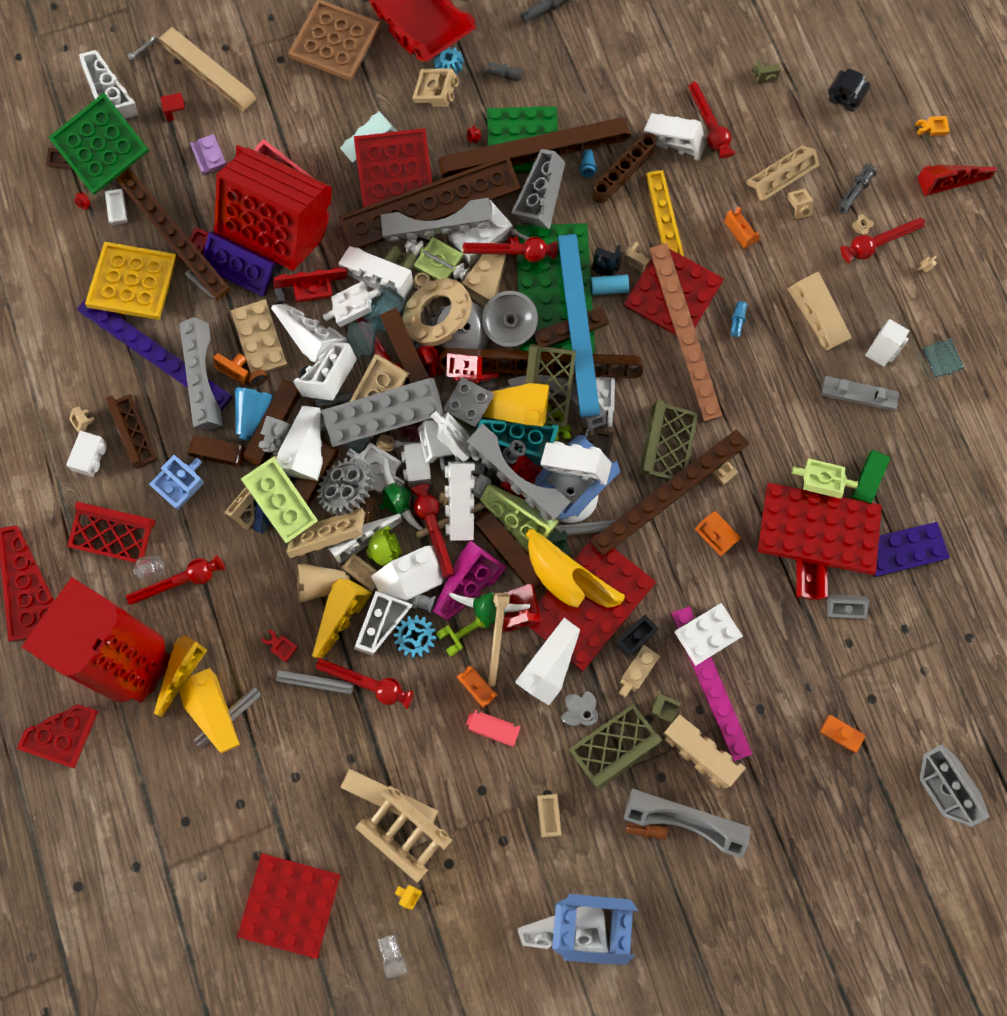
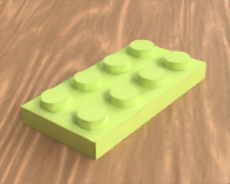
M274 457L241 478V481L285 543L318 522Z

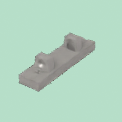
M825 376L821 396L895 411L897 409L899 392Z

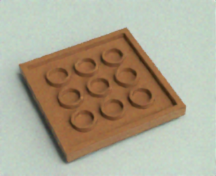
M317 0L291 46L288 56L296 61L352 81L380 28V22L328 2Z

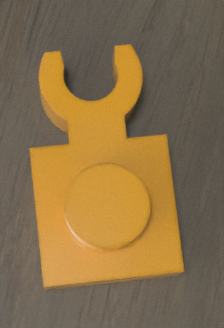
M947 116L929 117L928 122L920 119L916 123V126L923 127L917 131L918 135L929 132L930 136H946L950 132Z

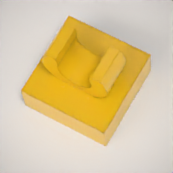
M408 885L406 889L398 886L395 892L396 895L401 897L398 904L413 910L423 891L411 885Z

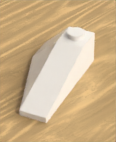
M302 406L279 450L276 461L288 477L318 481L323 464V457L321 456L322 441L320 431L322 428L320 408Z
M396 514L363 524L361 536L353 540L343 541L337 545L327 546V548L339 565H341L353 553L357 554L367 547L369 538L375 531L386 526L393 529L403 522L402 516Z
M564 618L515 683L537 699L550 705L562 689L580 629Z
M583 906L577 908L574 950L609 952L603 908ZM555 915L519 927L518 933L522 945L543 949L553 946Z

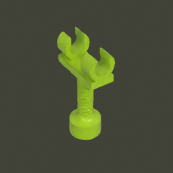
M476 617L475 622L470 623V625L456 633H453L450 626L447 625L439 630L436 635L439 640L449 635L452 637L455 644L446 649L449 656L452 657L463 650L459 642L461 637L463 638V636H466V634L478 627L484 629L485 624Z

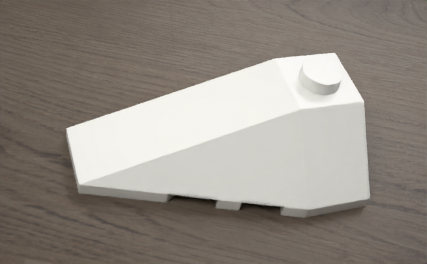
M286 303L272 305L271 307L299 349L312 362H318V357L333 342L346 343L347 338L331 327L326 329L320 326V321L305 318L303 312Z

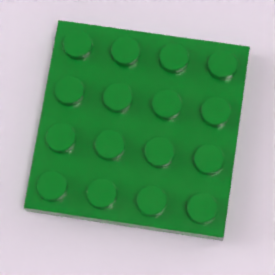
M102 93L48 137L93 195H96L150 151L105 93Z
M557 106L487 108L488 146L558 131ZM535 161L514 165L515 174L530 173Z

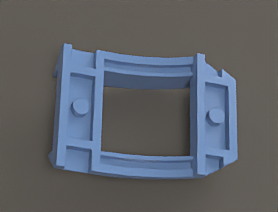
M577 435L567 444V446L577 444L586 449L595 447L586 439L588 435ZM609 460L612 465L607 484L602 485L596 479L574 504L570 501V504L558 516L560 520L568 519L571 516L578 517L588 504L620 474L617 460L614 463ZM543 469L535 478L534 485L556 489L547 481L553 472Z
M569 894L568 898L556 903L552 949L557 954H561L565 961L626 965L636 956L630 954L632 914L633 911H638L631 899ZM577 906L612 909L609 952L574 950Z

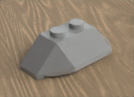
M941 744L924 754L920 781L943 816L970 827L990 817L980 791L959 759L950 750Z

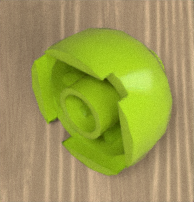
M388 526L375 531L370 536L368 548L366 549L369 558H373L376 563L382 566H386L391 561L398 559V555L402 554L397 537L394 533L390 534L388 530L391 528Z

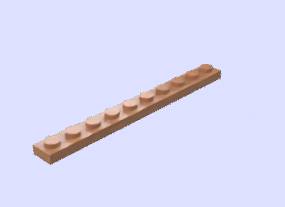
M665 243L649 248L703 421L707 422L721 418L723 415L668 244Z

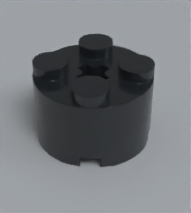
M841 69L828 89L829 101L833 104L840 103L844 105L846 110L852 112L862 103L870 89L869 81L866 83L864 80L866 77L856 70L847 69L843 71Z

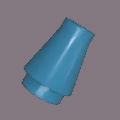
M585 150L583 152L579 167L581 175L586 178L594 176L597 171L592 150Z

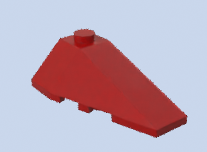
M929 165L922 169L917 179L924 196L989 180L996 173L997 167Z

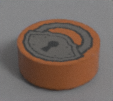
M261 369L251 372L248 376L251 386H259L268 379L266 372Z

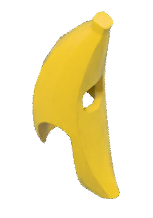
M535 529L528 530L526 536L529 538L528 550L531 564L545 587L558 599L574 607H579L585 596L607 608L620 605L624 601V594L616 591L575 562L547 538L537 533Z

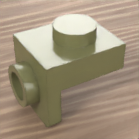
M756 59L752 67V75L756 77L757 84L771 83L778 80L781 71L779 64L762 67L760 59Z
M392 246L384 260L410 270L417 256L413 252H402L397 246Z

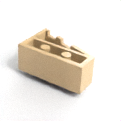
M482 254L462 282V285L469 292L472 299L486 306L488 301L498 294L507 262V255Z

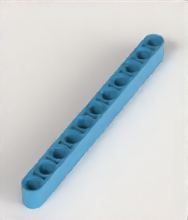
M577 234L559 235L558 245L571 348L576 350L574 372L580 418L600 416Z

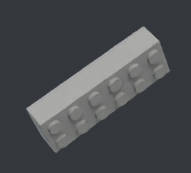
M428 378L324 409L322 414L331 445L335 447L433 419L431 415L435 411L443 416L444 411L434 378Z

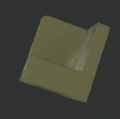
M659 693L650 715L672 723L681 702Z

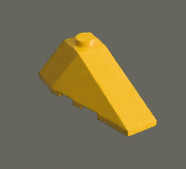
M527 383L490 391L495 395L482 417L534 426H544L546 423L549 385Z
M339 578L333 583L313 650V657H325L339 639L338 633L350 626V619L355 612L359 614L373 594L372 591L349 579Z
M208 668L190 676L179 690L184 709L221 754L240 746L215 673Z

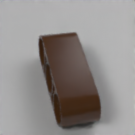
M194 435L188 455L206 461L241 467L246 448L239 444Z

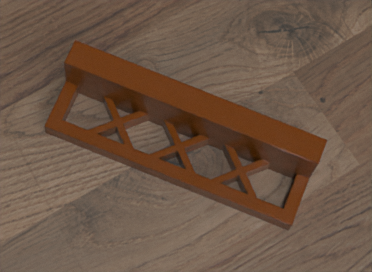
M131 394L117 400L113 396L105 398L133 466L139 469L157 461L158 458ZM129 401L131 406L128 412L122 411L119 405ZM130 417L137 419L134 428L127 426ZM136 433L144 436L141 445L134 443L133 439ZM142 450L150 451L152 457L142 461L140 458Z

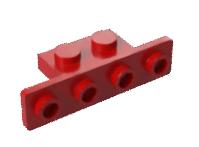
M335 267L332 270L324 271L319 269L310 273L298 272L295 275L282 274L274 277V288L293 286L296 303L328 299L333 296L330 281L346 279L348 271L347 268Z

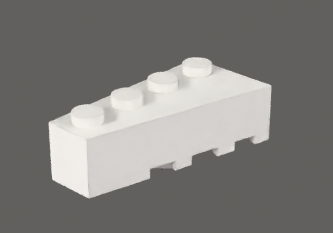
M94 50L79 54L94 100L102 93H105L125 119L138 116L134 100L130 98L125 88L121 86L116 76L109 70L99 53Z
M349 246L338 263L339 267L347 268L348 276L360 282L363 281L373 289L378 287L381 293L402 304L414 287L411 270L366 253L359 248Z
M471 461L448 462V466H445V478H448V486H445V497H449V505H445V516H449V524H445V534L449 536L450 541L474 540V513H472V509H474V495L472 494L474 476L472 471H475V464Z

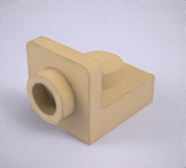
M806 189L788 193V200L795 208L796 219L813 215L814 200Z
M635 242L625 252V256H627L625 264L643 273L649 264V259L641 253H636L639 243Z

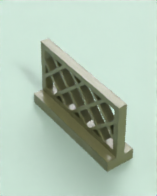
M531 344L529 347L525 384H538V382L540 384H547L552 379L555 380L560 388L552 394L549 391L548 400L552 398L557 407L550 413L547 410L546 418L550 417L551 420L546 419L545 424L567 427L576 350ZM541 351L550 352L554 358L545 364L541 359ZM562 354H571V362L564 367L558 358ZM556 360L562 369L553 375L547 366ZM543 369H546L551 375V378L545 383L539 378V372ZM565 371L569 376V380L562 386L556 376ZM560 390L567 396L566 400L561 404L554 397ZM560 408L564 414V421L555 420L551 414Z
M657 400L652 405L638 475H649L669 481L674 477L670 471L671 469L678 466L680 471H682L689 464L698 413L664 404L665 401ZM665 410L672 411L676 418L668 422L664 415ZM684 415L692 417V422L687 427L681 419ZM676 420L683 428L677 433L670 425ZM667 426L672 435L665 439L661 434V429ZM683 431L688 436V441L684 444L677 436ZM673 437L679 445L674 450L667 443ZM664 444L669 453L661 457L657 449L659 445ZM681 448L685 458L679 462L674 452ZM671 455V457L676 463L670 468H668L665 461L663 460L665 457ZM659 461L665 469L661 473L653 471L654 464Z
M633 703L575 744L569 751L588 776L595 789L599 791L659 748L663 740L656 734ZM631 711H634L638 717L637 724L625 722L626 715ZM613 724L622 725L621 734H609L610 726ZM624 725L636 727L635 737L623 736ZM638 728L647 729L651 736L646 739L637 738ZM597 735L606 736L604 747L593 745L594 737ZM608 737L620 739L618 749L607 747ZM622 739L634 741L633 748L629 751L621 750ZM580 747L589 748L588 758L579 757L575 751ZM592 748L603 750L602 761L590 759ZM606 751L617 752V760L613 763L604 761ZM590 762L601 764L600 772L594 776L589 771Z

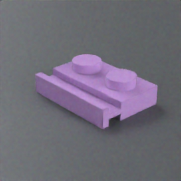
M214 134L197 140L198 142L190 143L203 175H206L205 173L222 169L227 165Z

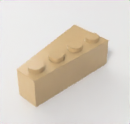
M819 271L788 288L789 293L826 351L852 338Z
M681 715L677 716L662 734L665 737L664 741L671 747H677L680 750L679 754L685 760L694 762L697 771L703 775L706 773L712 778L710 782L719 789L721 787L723 789L731 787L746 767L741 763L738 766L735 765L730 754L726 751H718L715 742L706 736L702 738L700 736L702 733L699 729Z

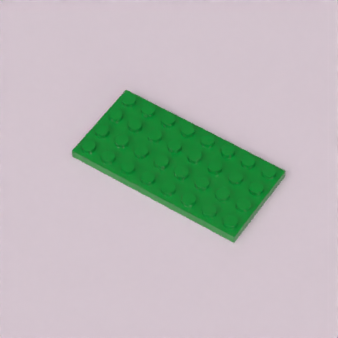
M587 223L551 224L550 230L532 225L516 226L515 229L519 233L529 238L539 237L546 245L554 241L558 242L559 235L577 234L587 312L593 310ZM516 235L520 244H524L526 240ZM559 245L555 259L545 255L543 260L534 263L528 261L524 255H517L518 292L526 295L536 307L538 324L535 331L567 320ZM594 331L590 332L592 354H595ZM533 336L521 345V351H529L531 344L537 345ZM565 341L551 348L572 350L571 341Z

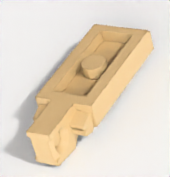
M644 645L623 675L620 683L624 686L618 694L625 698L630 690L636 692L660 655Z

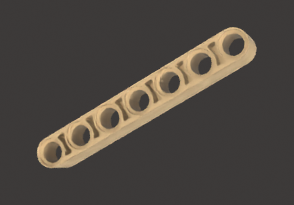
M173 27L169 28L158 39L167 51L241 111H245L256 100L252 91Z

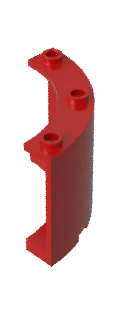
M369 0L380 20L384 19L388 24L389 28L387 30L410 55L416 54V58L423 62L429 61L476 29L473 16L453 6L450 0Z

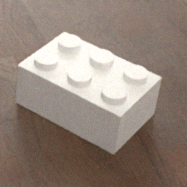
M491 201L494 225H489L485 229L471 228L470 231L466 232L460 230L453 231V233L448 234V241L457 251L463 253L462 247L464 242L491 243L493 241L494 243H503L512 236L511 230L513 225ZM463 254V258L470 266L482 256V254Z

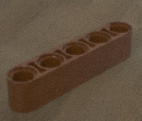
M651 133L642 135L595 183L593 190L595 202L605 203L653 155L657 142L655 135Z
M397 307L379 314L404 370L409 373L408 379L410 383L428 379L426 370Z
M287 380L281 382L244 452L243 460L257 466L267 461L270 453L263 451L259 447V442L263 441L265 435L261 434L266 416L284 422L288 421L301 396L294 383Z
M321 440L323 464L318 481L298 478L294 485L308 507L320 488L318 484L324 481L322 476L327 475L326 470L331 469L339 454V448L332 447L331 444Z
M487 509L474 519L475 527L524 585L533 584L534 590L539 588L543 583L535 573L530 557L497 518Z

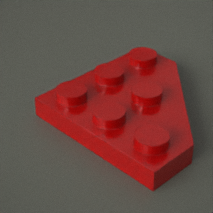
M76 704L62 713H58L35 726L25 729L17 749L75 769L98 711Z

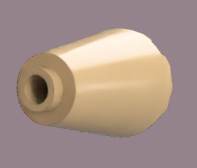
M302 563L297 564L298 601L301 603L328 596L336 580L339 578L350 580V577L342 570Z

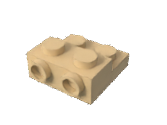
M452 68L421 69L412 99L415 103H431L433 107H449L450 102L454 101L453 90L454 87L458 86L459 79Z

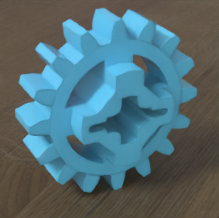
M416 615L414 620H412L408 616L407 622L401 620L402 626L395 627L399 632L393 635L395 638H398L394 643L395 645H401L398 648L399 652L405 650V657L410 653L412 659H415L416 654L423 658L424 651L429 654L428 648L435 647L432 641L437 640V638L432 634L436 630L435 628L430 629L432 623L428 622L426 624L425 617L419 620L418 615ZM415 625H421L425 629H419ZM408 627L407 634L403 635L404 630ZM413 633L420 635L417 641H414L412 638ZM428 637L427 643L422 647L423 640ZM410 644V645L414 646L415 649H410V648L406 647L405 645Z

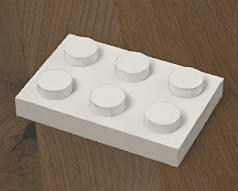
M722 603L674 631L695 666L743 637Z

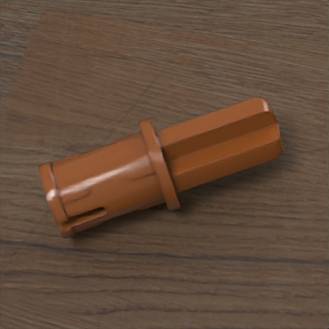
M627 822V834L645 836V839L651 837L666 840L667 827L655 825L642 826L633 822Z

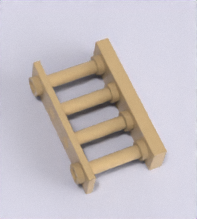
M390 786L381 794L386 798V801L372 818L366 816L355 828L418 883L428 871L425 868V863L439 846L445 849L452 842V839L449 838L446 831L439 829L409 803L398 789ZM394 805L402 814L390 829L385 832L378 826V823L390 807ZM407 819H410L418 827L403 845H399L393 837ZM425 833L433 841L419 859H415L409 853V850L420 836Z

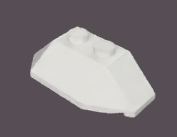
M433 545L422 547L393 560L371 576L378 592L406 601L442 585L444 579Z

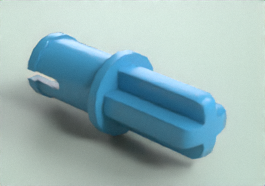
M744 301L736 302L735 312L731 317L733 323L730 335L732 337H740L743 323L746 322L745 314L748 304Z

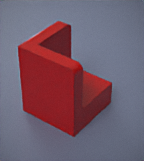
M181 92L160 97L167 122L174 120L173 112L185 109V101Z

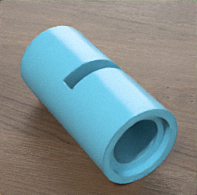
M628 274L591 277L592 296L629 293Z

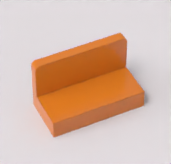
M716 511L706 516L695 528L699 535L720 557L741 540V537Z

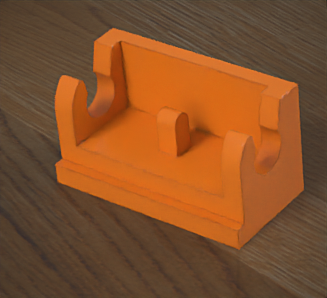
M738 206L735 212L732 210L727 212L724 222L741 246L746 249L760 240V234L753 231L742 216V209Z
M468 666L463 673L456 676L457 680L483 709L498 696L472 666Z

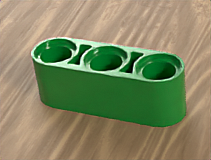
M873 449L870 451L859 476L857 489H854L851 498L869 504L872 503L889 463L890 456Z

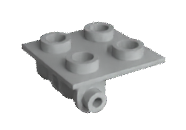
M461 377L443 410L452 417L459 418L476 427L495 394Z

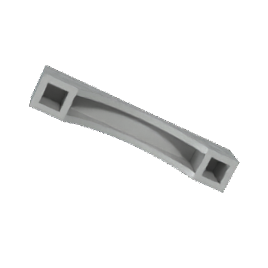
M489 198L470 200L457 213L436 221L414 220L399 212L381 215L383 237L392 243L399 242L400 239L404 238L414 240L417 239V236L433 237L437 233L451 234L456 230L466 232L470 231L471 228L485 229L489 225H494L492 203Z
M193 317L180 323L193 427L209 432L222 427L223 423L221 409L213 396L206 373V350L211 341L209 323Z
M484 424L467 440V450L474 456L478 455L482 459L483 465L488 469H494L497 472L496 476L501 481H507L512 485L510 488L516 494L520 495L521 493L526 498L525 501L529 506L539 509L541 511L540 515L545 520L554 522L570 504V501L557 489L536 486L518 476L503 458L497 436Z
M631 790L626 804L624 820L642 826L670 824L684 827L705 837L722 852L743 859L749 845L750 827L639 790Z

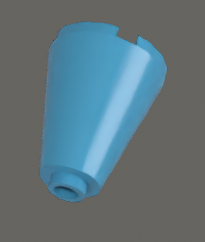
M235 388L236 434L239 435V439L250 441L269 407L273 395L265 392L260 393L257 390L248 388Z

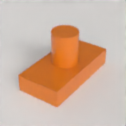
M219 353L213 357L215 369L243 386L247 385L249 373L242 368L247 360L242 354L238 353L232 361Z
M828 715L819 732L853 753L858 752L866 736L832 715Z

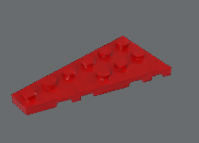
M14 525L0 528V564L9 642L26 640L55 601L20 528Z

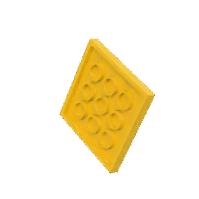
M104 242L85 301L86 307L160 320L177 262V254Z

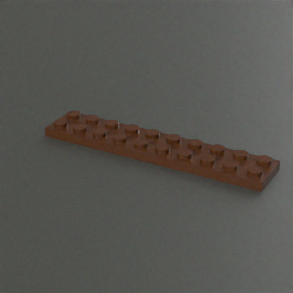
M509 155L341 215L339 220L348 245L361 249L385 240L382 234V214L399 212L414 220L436 221L457 213L470 200L489 198V200L493 201L521 191Z

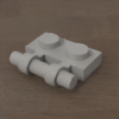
M266 416L261 434L265 435L263 441L259 442V447L265 452H272L278 455L292 424Z

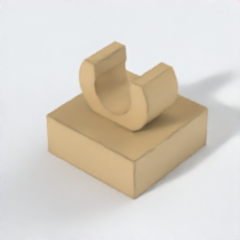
M80 407L73 408L69 418L78 434L80 431L85 432L87 425H91L94 422V417L86 418L89 410L85 409L82 411Z
M727 461L714 471L712 475L724 486L738 474V471Z

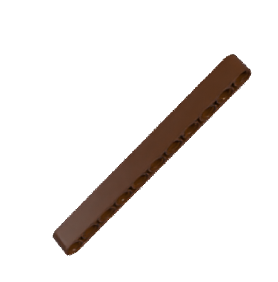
M622 117L440 157L438 163L442 178L444 179L509 155L511 164L514 166L536 161L541 149L555 151L560 156L624 142L631 137L626 118Z
M445 348L440 354L439 365L445 371H447V361L444 358H447L448 353L482 356V359H488V363L482 362V372L527 374L529 351ZM541 352V359L545 364L554 358L550 352ZM562 354L558 359L564 363L563 366L565 367L571 362L572 355ZM592 354L594 364H601L599 367H594L595 377L638 378L643 374L642 360L636 355ZM501 360H507L508 362H507V363H501L500 361H501ZM524 360V361H526L527 363H525V364H520V363H518V362ZM556 360L547 366L553 375L562 369L561 366L556 365ZM614 364H619V365H620V366L617 367V368H613V367H612V365H614ZM632 365H638L635 369L630 368ZM546 369L539 372V375H550ZM563 371V372H561V373L559 374V375H562V376H568V375L565 373V371Z

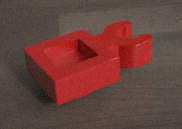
M422 346L416 350L423 366H428V373L431 378L437 373L439 376L444 373V370L438 364L440 356L435 346Z
M268 630L272 635V639L267 641L262 638V642L268 646L272 645L273 647L270 651L287 663L299 647L283 635L277 639L276 633Z

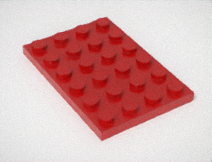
M767 483L757 552L874 576L877 568L882 505L869 504L845 497L836 498L799 488Z
M590 541L576 556L574 561L616 591L624 594V601L620 605L607 608L585 596L579 607H574L564 603L548 590L537 603L541 622L527 626L545 642L564 618L578 627L580 632L570 662L582 672L656 584L654 579L615 548L602 557L590 544Z

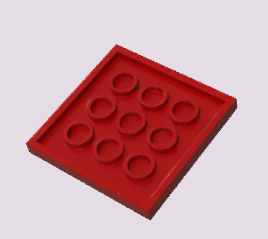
M425 128L353 136L363 207L432 183Z
M669 249L694 328H696L722 285L724 278ZM651 259L623 307L676 335Z
M261 853L237 937L318 959L341 874Z

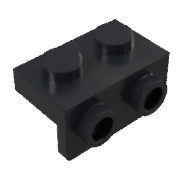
M617 245L615 253L597 247L594 253L592 270L600 275L613 276L615 271L618 272L623 253L620 252L621 245Z

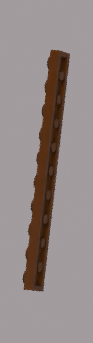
M128 168L115 180L214 299L218 301L231 291L230 287L131 169Z
M737 429L591 539L590 544L602 557L746 448L749 442Z

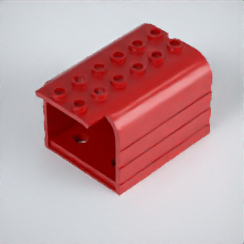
M237 144L236 157L216 174L214 233L294 271L314 248L320 244L326 233L329 220L327 207L331 204L332 188L264 154Z
M73 577L70 578L21 646V648L33 654V656L55 669L58 673L118 703L131 699L140 703L143 702L147 695L154 691L158 679L165 675L171 655L165 652V641L160 633Z

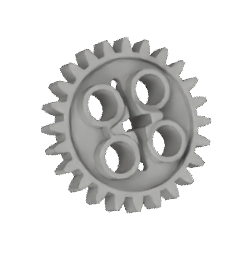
M351 457L350 461L345 458L343 463L339 460L338 466L332 465L331 471L326 470L328 475L322 476L324 481L318 484L321 487L317 490L320 494L317 496V499L320 500L319 504L325 511L340 516L341 513L346 516L348 511L353 513L354 507L360 509L359 504H365L364 498L370 497L368 491L373 490L370 486L375 483L372 479L374 477V474L371 472L372 469L365 461L359 458Z

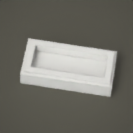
M123 188L105 191L110 226L129 223Z

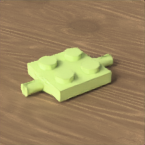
M808 458L805 469L795 466L792 469V474L803 476V490L842 498L845 487L857 489L858 481L847 479L845 467Z

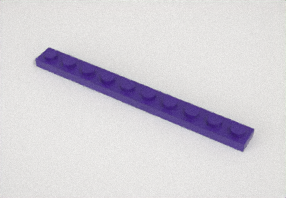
M86 299L77 308L78 312L188 388L185 362L115 313L87 308L85 305ZM208 379L213 396L222 412L233 397Z

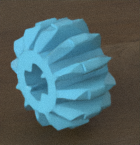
M448 47L436 55L434 59L436 69L452 68L456 75L457 72H461L464 64L461 51L457 52L456 47L452 50Z

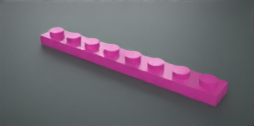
M690 606L671 613L677 629L695 619ZM688 655L733 762L752 755L712 658L709 657L695 666Z

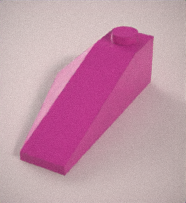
M470 540L453 567L455 574L447 579L432 611L448 621L466 606L451 598L449 593L469 598L478 597L481 594V590L488 585H493L506 566Z

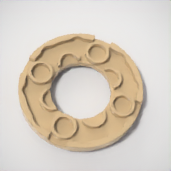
M450 278L429 281L407 301L403 313V322L410 338L423 346H436L452 339L451 335L459 328L462 330L469 319L472 308L470 294L460 282ZM439 296L449 298L451 310L446 319L434 326L424 325L421 320V312L424 311V306L429 305L433 298L437 299Z

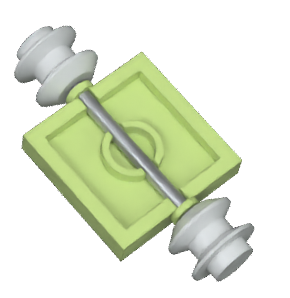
M434 237L431 238L425 248L422 240L420 242H416V239L407 240L405 244L406 252L412 251L416 256L420 255L413 265L414 269L421 273H426L434 280L450 278L453 274L454 280L460 278L462 284L471 271L470 267L465 269L463 263L459 265L464 257L463 253Z

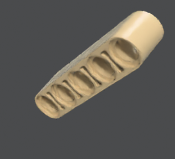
M349 769L340 788L381 807L386 801V798L381 794L388 787ZM402 794L409 803L432 823L434 822L439 812L438 810ZM394 805L389 809V811L399 816L402 814Z

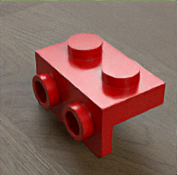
M796 560V597L813 601L826 599L828 597V566Z

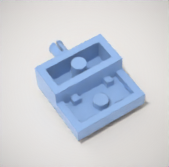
M173 455L161 467L162 471L149 485L175 509L179 510L204 484L203 480L195 472L202 462L196 457L188 465Z

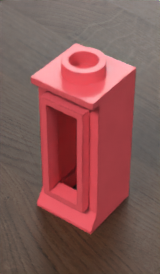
M477 710L474 711V714H469L466 725H469V731L512 747L515 745L521 727H514V724L482 712L477 714Z

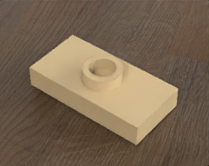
M353 553L341 569L373 592L376 586L371 576L377 570Z
M557 794L537 796L541 838L562 836Z

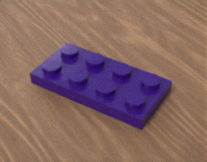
M209 232L203 256L221 277L262 297L265 296L276 262L217 233Z
M938 522L880 535L877 568L874 578L948 560L950 557Z

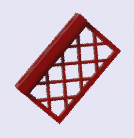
M76 501L74 509L77 510L67 547L143 564L151 529L155 526L156 520ZM81 515H86L91 523L82 528L79 523ZM101 520H106L109 528L101 532L96 524ZM124 524L128 532L119 537L115 527ZM93 526L98 534L89 539L85 530ZM139 528L146 529L144 537L137 541L133 532ZM112 530L116 539L107 543L103 535ZM82 533L86 542L80 546L74 545L75 537ZM130 534L135 543L126 548L121 539ZM100 537L105 546L96 550L91 542ZM119 542L123 550L118 554H113L110 546ZM135 546L140 551L138 559L132 558L128 552Z

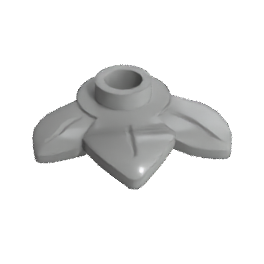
M587 691L582 697L575 694L566 696L565 703L569 711L561 716L563 722L573 727L580 724L592 726L598 720V713L595 709L597 701L592 693ZM591 713L590 718H584V715Z

